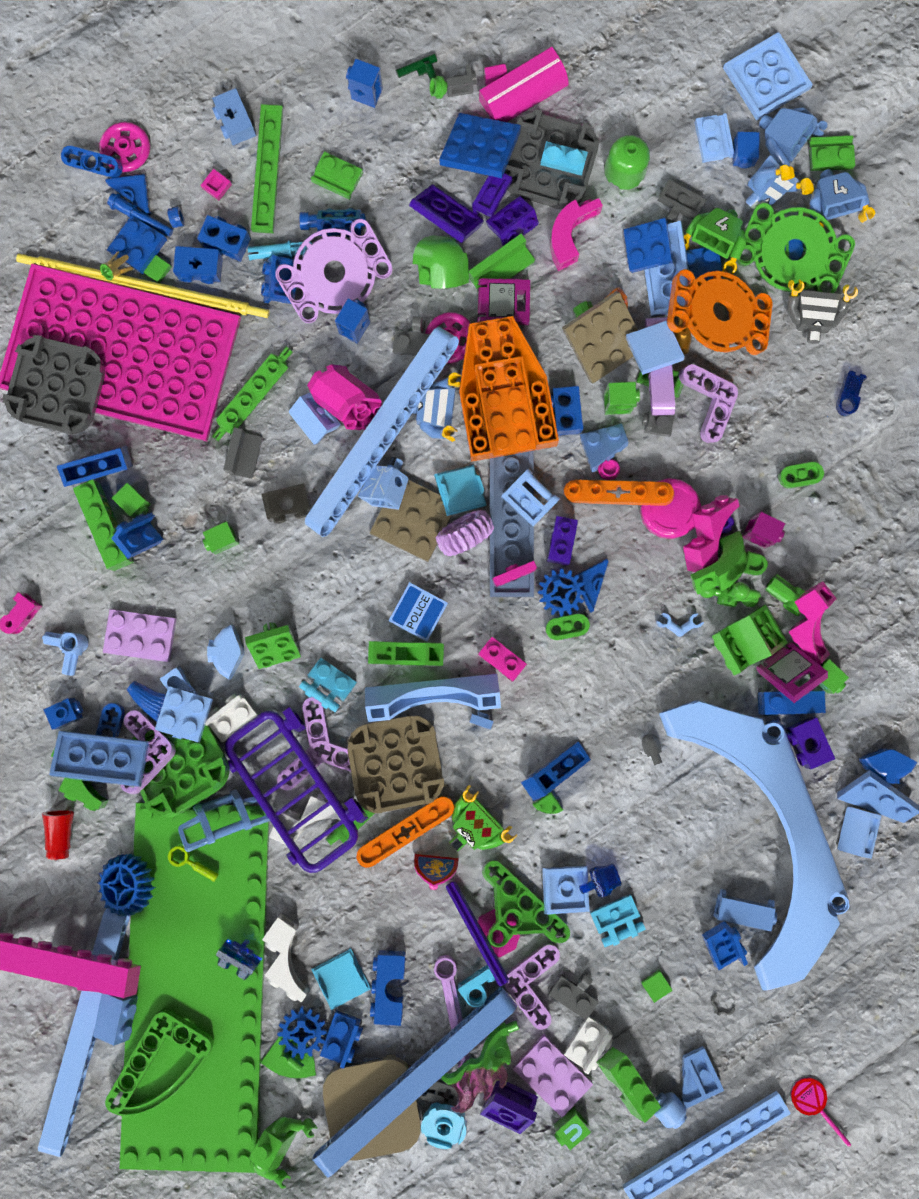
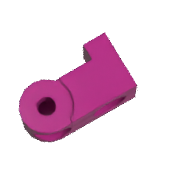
M18 592L14 596L13 600L17 604L8 615H4L0 619V629L2 632L7 634L22 632L42 606L26 593Z

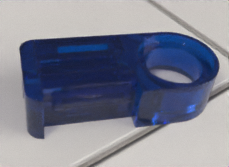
M849 371L845 375L836 403V410L841 416H850L857 411L861 400L859 393L863 381L867 379L866 375H856L854 371ZM844 400L852 403L853 408L851 411H845L842 408Z

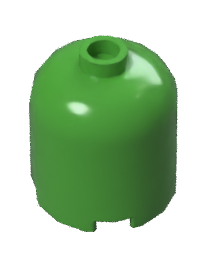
M625 135L613 143L604 165V174L609 183L612 182L621 190H630L640 184L646 175L650 161V150L647 143L635 135Z

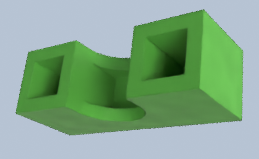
M612 1047L596 1062L606 1078L622 1092L620 1098L633 1116L646 1123L661 1108L626 1054Z

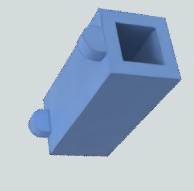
M721 889L717 895L713 916L718 920L772 931V926H775L777 922L774 900L769 899L768 904L735 898L726 896V890Z

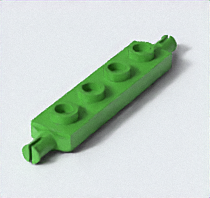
M285 347L279 356L270 354L219 415L216 421L220 427L212 435L216 441L219 442L226 432L232 434L234 427L239 428L287 371L288 367L285 361L293 353L288 347Z

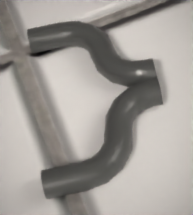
M713 995L711 1004L715 1008L714 1013L718 1016L721 1014L731 1015L735 1011V1008L732 1007L729 1012L724 1010L718 1012V1006L714 1002L717 995Z

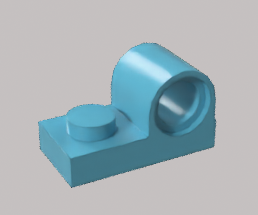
M485 965L458 983V991L472 1007H480L485 1003L486 988L483 983L486 981L491 983L495 980L488 965ZM478 989L482 992V995L479 998H473L470 996V992Z

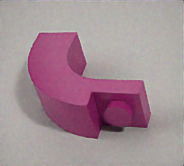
M599 198L593 201L589 199L583 202L580 207L577 201L574 200L566 205L558 214L550 239L551 256L558 271L578 262L579 253L573 243L571 233L577 225L601 213L603 205Z

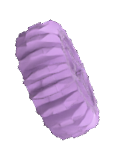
M473 511L442 528L436 536V541L444 555H457L470 550L472 547H476L477 544L488 538L493 532L494 525L486 511Z

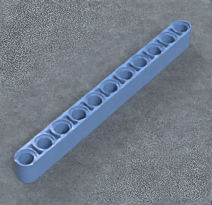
M502 987L492 993L482 1006L473 1010L315 1152L312 1160L326 1177H330L516 1010L517 1004Z

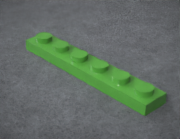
M261 104L251 222L252 232L274 234L284 111L283 106Z

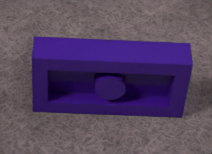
M505 173L502 178L488 176L472 204L473 213L478 216L481 212L492 218L512 183V177Z

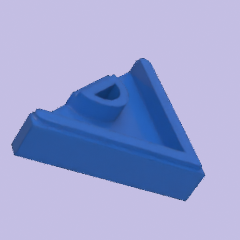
M145 174L105 179L108 186L136 205L142 212L151 215L147 177Z
M608 559L577 574L580 576L577 582H584L580 590L586 591V594L580 596L590 613L594 611L609 563Z

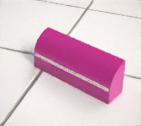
M550 47L479 90V101L491 119L508 122L568 86L567 72L554 48Z

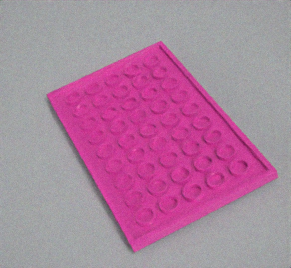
M31 264L0 371V389L8 391L18 355L15 352L18 344L22 345L26 340L33 338V335L43 336L46 339L80 347L86 346L92 349L103 360L105 365V378L96 414L208 442L241 317Z

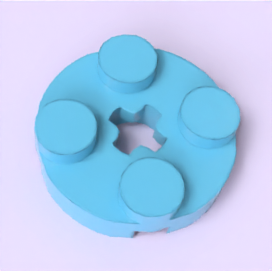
M436 1102L431 1104L430 1109L424 1113L421 1132L427 1137V1142L430 1145L439 1149L452 1148L453 1144L458 1143L459 1145L462 1143L466 1136L467 1121L465 1119V1112L462 1109ZM440 1124H447L449 1127L442 1129Z

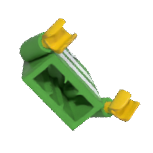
M715 208L710 213L699 214L694 217L685 230L686 250L689 249V239L692 237V241L726 259L731 257L730 261L724 264L722 271L724 272L726 267L730 266L733 268L731 273L733 275L737 270L736 261L740 259L746 245L745 234L741 229L743 221L737 218V212L732 209L724 211L720 208Z

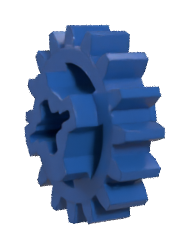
M560 569V574H556L552 570V577L545 575L546 583H539L543 587V590L538 591V594L543 595L539 602H546L544 609L552 608V615L556 611H559L560 616H563L564 611L571 615V609L579 610L577 603L584 602L580 598V595L586 594V591L580 590L584 582L578 583L577 580L580 576L577 575L573 578L571 570L567 574H564L563 569ZM560 578H567L571 580L573 584H563ZM553 581L554 589L551 593L547 594V588ZM560 586L563 589L572 588V590L565 594L566 598L564 599L561 596L552 597V595L558 592V587ZM577 591L574 602L570 604L569 597L571 593ZM556 599L562 603L563 607H556L550 601Z
M301 1006L299 1012L293 1008L291 1016L289 1014L284 1015L286 1022L280 1021L279 1027L283 1029L277 1033V1036L283 1037L279 1041V1045H286L285 1053L289 1050L293 1051V1058L297 1053L300 1054L301 1059L304 1058L305 1053L312 1057L313 1049L318 1052L321 1049L318 1043H325L326 1039L321 1036L327 1034V1029L322 1028L325 1020L319 1021L320 1013L318 1012L313 1015V1008L311 1007L308 1012H305L304 1006ZM298 1018L297 1024L288 1028L289 1024ZM307 1018L310 1019L315 1025L312 1026L307 1021ZM300 1028H304V1032H306L305 1037H301L299 1033ZM317 1037L311 1045L307 1046V1042L310 1039ZM289 1039H293L298 1046L292 1044Z

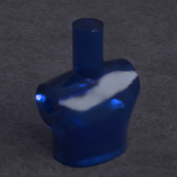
M612 863L606 866L591 868L589 870L591 881L580 885L579 890L582 894H585L595 889L599 898L610 895L613 889L622 885L616 866Z

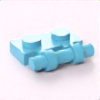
M320 658L308 674V678L314 682L310 685L303 680L299 688L305 691V695L308 697H313L321 702V706L325 709L329 708L336 712L340 705L334 699L337 697L344 702L357 682L323 658ZM321 686L329 691L330 694L326 696L317 689Z
M631 894L590 911L598 933L601 934L607 931L609 936L601 939L604 947L612 944L616 946L620 944L619 941L630 936L634 938L638 936L639 932L646 930L643 922L634 925L632 921L640 917V914ZM626 923V929L615 932V927Z

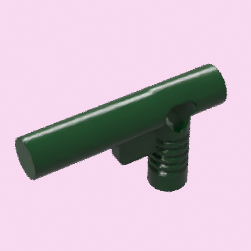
M434 53L396 69V75L398 78L417 71L419 76L427 73L431 81L432 78L437 77L432 65L437 62V57Z

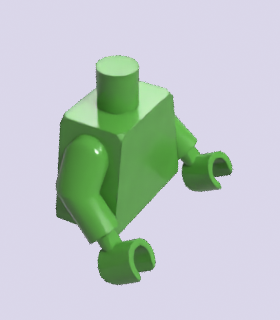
M279 1117L263 1131L249 1157L254 1162L253 1168L255 1173L268 1180H274L282 1189L286 1188L282 1181L285 1178L291 1179V1177L283 1169H276L281 1164L297 1132L302 1130L308 1138L314 1137V1133L311 1130L314 1128L318 1129L314 1121L310 1118L302 1122L298 1119Z

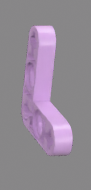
M687 365L679 371L681 383L712 398L700 431L701 438L706 443L718 442L722 438L738 396V389L733 383L697 365ZM691 371V375L696 378L689 379L687 372ZM706 378H709L713 383L711 390H707L704 386ZM718 389H720V390L728 389V390H727V393L730 394V396H729V397H725V396H726V393H725V392H723V391H717V390H718ZM717 407L723 410V417L721 419L715 416V409ZM713 429L712 432L715 434V436L710 437L711 434L708 432V430Z
M133 710L128 712L124 718L126 728L141 741H146L145 734L147 731L154 730L155 732L154 738L148 741L149 748L146 762H153V769L148 773L144 772L141 787L132 788L121 785L123 791L129 794H138L173 758L176 749L174 744L161 731L155 730L156 726L144 714ZM134 717L137 718V721L141 725H143L141 729L138 726L134 725V722L132 721ZM162 746L167 747L166 750L168 752L166 754L162 753ZM152 756H157V758L160 759V761L158 762V760H156Z
M553 943L543 944L506 973L508 978L511 976L514 979L519 978L517 981L522 990L517 995L515 993L518 992V989L514 984L509 985L510 979L508 983L504 984L506 990L532 1025L540 1030L548 1028L551 1023V1015L530 986V983L558 962L560 952ZM546 949L550 951L554 949V958L546 957L543 960L545 965L542 967L536 956L539 955L540 959H542L546 955ZM528 962H535L538 965L535 973L530 974L525 970ZM524 994H531L534 1001L531 1005H524L521 1002ZM537 1004L540 1005L537 1007L538 1012L541 1015L546 1014L545 1022L543 1023L542 1021L536 1022L537 1015L533 1009Z

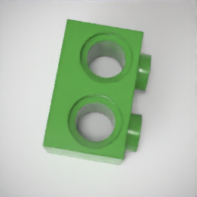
M636 382L608 384L604 392L605 415L631 414L634 407L637 406V402L640 401V390L636 389Z

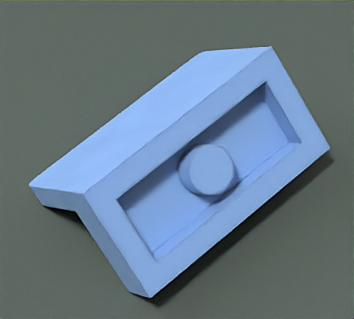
M311 392L300 396L289 410V414L314 445L319 443L325 434L336 430L341 425L335 416L315 402Z
M847 807L837 849L872 859L882 815Z

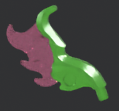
M517 1021L508 1024L504 1022L499 1025L486 1038L481 1055L478 1058H470L455 1072L445 1073L441 1077L446 1084L452 1085L459 1095L458 1105L452 1107L451 1110L456 1113L468 1111L480 1093H484L483 1100L487 1101L493 1092L494 1084L497 1080L500 1081V1088L503 1089L506 1085L508 1074L503 1065L511 1063V1051L507 1039L510 1036L509 1033L519 1030Z

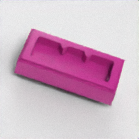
M534 561L518 567V564H514L505 568L506 573L494 577L492 581L495 587H499L535 572L537 569Z

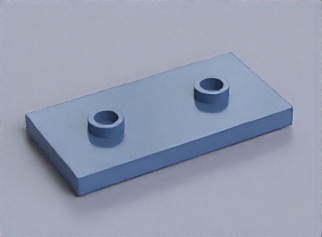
M59 731L49 775L141 787L149 742Z

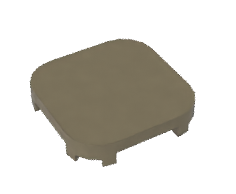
M406 716L373 722L357 727L350 734L347 741V752L354 793L358 803L365 810L372 813H382L423 804L427 805L434 802L440 795L444 787V778L442 776L436 742V732L426 719L419 716Z
M387 1054L384 1058L345 1065L344 1069L340 1068V1064L336 1065L327 1075L323 1085V1100L330 1138L409 1069L410 1065L392 1054ZM417 1100L350 1160L358 1161L410 1149L418 1141L421 1132V1118Z

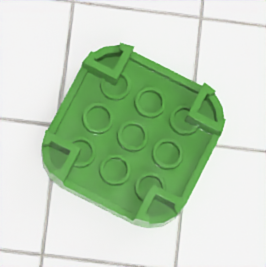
M205 724L200 743L185 738L172 737L173 735L162 732L174 744L176 752L173 758L140 791L145 801L143 805L148 811L160 817L172 818L214 794L225 785L230 770L228 760L209 725L206 726ZM150 730L145 734L146 741H151L154 738V730ZM165 746L161 747L163 754L168 752ZM152 756L153 758L158 760V762L160 761V759H158L157 756ZM152 761L145 763V773L153 769Z

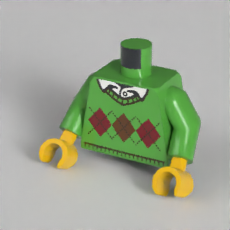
M468 785L463 795L454 805L452 814L454 824L452 827L458 834L449 843L456 851L462 849L467 843L474 850L477 848L486 850L496 848L504 843H511L517 837V834L511 836L508 833L512 826H508L504 830V827L476 799L479 792L471 794L469 792L471 786Z

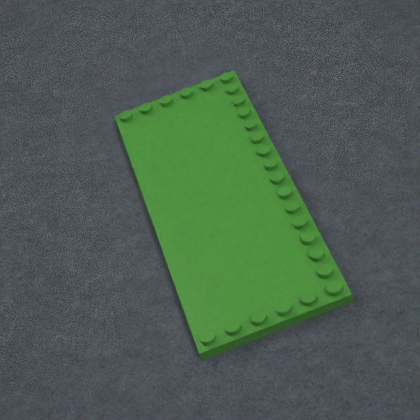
M137 802L135 808L134 856L141 857V861L147 862L146 868L152 869L150 877L155 879L151 881V885L156 888L150 891L154 897L149 899V905L144 907V910L131 915L129 959L132 960V964L141 965L137 994H135L138 996L132 1024V1033L129 1040L125 1041L124 1067L153 1017L163 1009L174 1012L208 1033L212 1037L214 1045L196 1073L173 1097L159 1107L144 1114L122 1116L119 1169L255 1173L253 1168L254 1162L249 1157L258 1142L265 942L262 939L266 934L270 821L254 826L246 831L242 829L216 839L215 843L190 851L189 860L199 862L219 874L215 882L193 870L191 865L187 863L176 867L170 864L168 860V854L172 848L179 845L183 846L178 827L196 817L193 806L177 816L164 818L148 811L143 805L145 802ZM231 804L205 812L212 831L241 821L236 807ZM245 805L250 821L266 815L260 805ZM200 822L184 831L185 838L189 844L205 838ZM177 849L173 851V859L181 863L185 861V853ZM164 1016L161 1019V1023L156 1030L160 1031L165 1024H168L166 1022L167 1017ZM184 1027L178 1028V1036L182 1039L188 1038V1030ZM153 1035L147 1036V1044L151 1047L157 1046V1038ZM193 1035V1037L189 1041L190 1044L194 1041V1038L197 1035ZM166 1038L128 1103L143 1102L163 1092L185 1072L196 1055ZM204 1040L198 1042L200 1044L198 1048L201 1050L206 1047ZM137 1055L135 1063L143 1067L146 1065V1059L142 1055ZM125 1075L123 1077V1082L126 1086L134 1085L132 1076Z

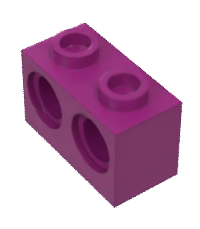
M760 512L750 518L742 537L756 545L767 548L777 542H781L785 534L783 528L786 523Z

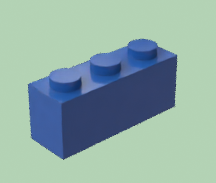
M125 445L62 463L57 466L63 486L67 487L127 470L133 467Z

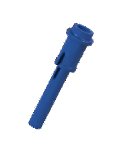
M112 193L108 198L107 204L110 206V209H116L129 218L132 215L168 237L172 235V228L138 210L136 205L121 198L120 194Z

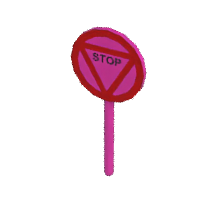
M810 1077L798 1080L791 1090V1101L794 1107L800 1113L808 1116L820 1113L844 1143L850 1147L851 1143L823 1110L827 1103V1092L824 1086L818 1080Z

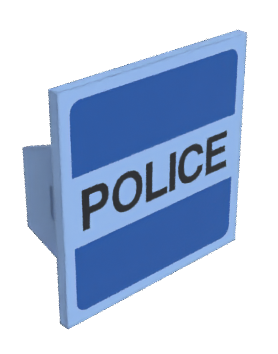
M409 582L389 622L427 642L448 603Z

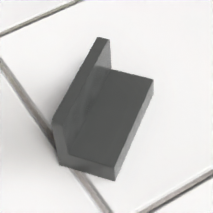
M234 427L223 470L228 474L252 479L263 440L262 437L245 433L243 429Z

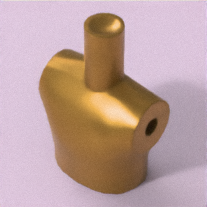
M679 317L678 326L682 327L683 321ZM688 327L682 332L674 333L683 354L689 352L692 339Z

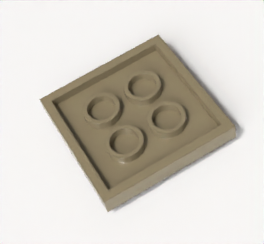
M615 291L562 327L589 382L592 384L634 356L626 340V334L638 330L620 292Z
M408 480L399 510L382 508L370 534L429 563L437 546L436 536L442 528L447 526L452 515L447 516L441 495Z

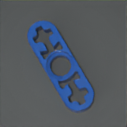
M66 146L61 152L63 163L73 168L110 178L119 177L123 170L121 162L111 156L74 146ZM74 154L81 157L80 161L70 159L69 155ZM91 156L96 158V165L93 168H89L87 164L88 158ZM103 163L114 165V170L103 167Z
M110 703L103 708L95 735L102 736V731L109 728L113 732V737L118 738L125 715L124 708L120 704ZM115 707V712L118 713V716L113 717L111 723H116V726L105 725V721L110 722L111 714H108V711L113 710Z

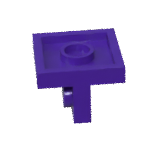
M497 1077L492 1086L488 1101L482 1106L480 1115L521 1134L535 1122L537 1112L534 1109L538 1096Z

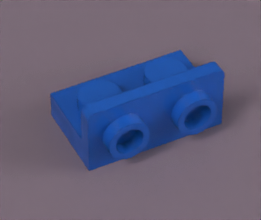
M272 255L263 263L262 273L265 275V282L261 287V295L264 296V303L277 301L291 304L276 279L275 271L281 264H288L293 267L294 259ZM282 268L279 272L280 279L284 281L289 280L292 274L291 270ZM296 287L291 290V297L294 300Z
M152 512L147 515L140 514L129 523L124 521L116 527L117 531L111 539L127 559L157 546L163 541L161 535L150 523L154 518Z
M336 1010L320 1056L340 1063V1068L343 1069L346 1062L351 1063L355 1049H352L354 1040L359 1041L363 1030L362 1027H359L361 1019Z

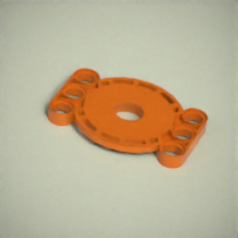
M683 269L672 280L667 325L674 333L682 332L688 327L697 341L717 352H734L745 346L751 355H758L765 351L768 346L773 302L766 293L754 296L752 290L745 282L728 272H707L695 279L691 271ZM680 276L687 278L688 286L681 284ZM714 276L713 279H710L708 281L704 279L706 277ZM677 296L684 298L685 306L678 304ZM758 299L765 303V309H761L758 306ZM719 302L727 308L729 320L721 321L715 316L713 312L715 303ZM675 316H678L682 319V327L677 326L675 324ZM755 319L762 322V329L756 327ZM753 339L759 341L760 349H756L753 346ZM733 344L738 345V346H736V347H729V346H731V345H733Z

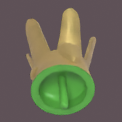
M117 251L108 262L100 265L101 275L107 280H112L120 274L133 270L132 267L118 269L120 265L128 260V255L114 260L119 254V251Z

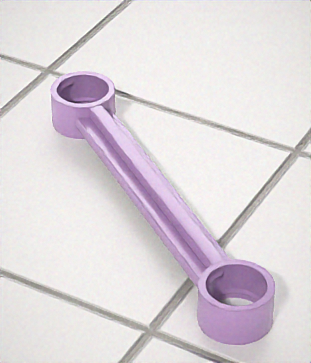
M442 955L435 961L434 973L442 983L452 1030L463 1020L454 979L457 965L451 956ZM447 960L453 964L454 967L451 974L442 975L439 973L437 966L441 961ZM470 1053L458 1062V1067L470 1059ZM477 1071L470 1073L477 1079L474 1086L464 1087L461 1082L457 1083L458 1089L462 1093L472 1094L478 1089L479 1074Z

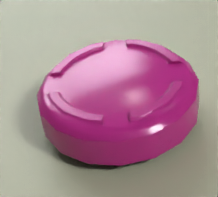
M668 478L657 481L669 483L673 487L674 499L665 506L640 505L642 522L652 534L660 538L675 539L682 537L695 527L693 513L701 509L699 496L691 485L682 480Z

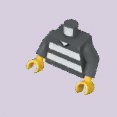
M800 279L798 281L799 285L796 288H793V280L788 282L791 293L788 296L787 312L792 322L796 324L798 331L808 332L807 343H820L821 333H828L832 328L837 327L847 313L851 303L850 299L858 294L856 286L851 294H847L849 285H845L843 287L844 297L841 298V294L803 290L804 283Z

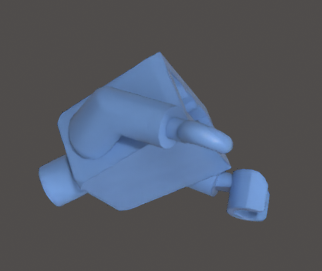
M803 107L793 109L782 108L774 118L764 115L759 123V127L765 129V145L770 155L784 165L789 166L790 161L794 160L812 134L814 137L824 135L823 131L828 126L827 122H817L818 119Z

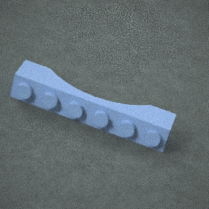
M497 674L366 687L365 708L368 722L391 720L409 708L433 702L459 703L477 710L501 708Z

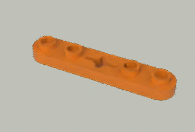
M571 480L564 488L567 500L572 503L665 506L670 504L675 496L673 487L666 482ZM618 488L626 492L621 494L619 498L614 493H607V491L616 492Z
M440 796L434 802L425 805L367 842L357 852L356 859L358 863L365 868H370L448 819L454 811L453 801L446 796ZM414 824L416 825V827L409 832L410 837L407 838L405 835H403L397 839L395 838V836L401 833L402 826H404L405 828H409Z

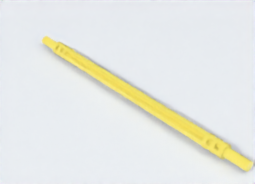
M18 253L16 257L17 262L35 264L245 316L251 314L268 318L270 313L268 309L250 306L247 302L121 274L112 280H107L98 269L43 256L37 258Z

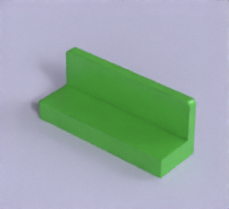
M522 234L518 235L469 270V279L477 290L479 287H487L479 286V279H512L535 262L534 257L526 248L524 236Z

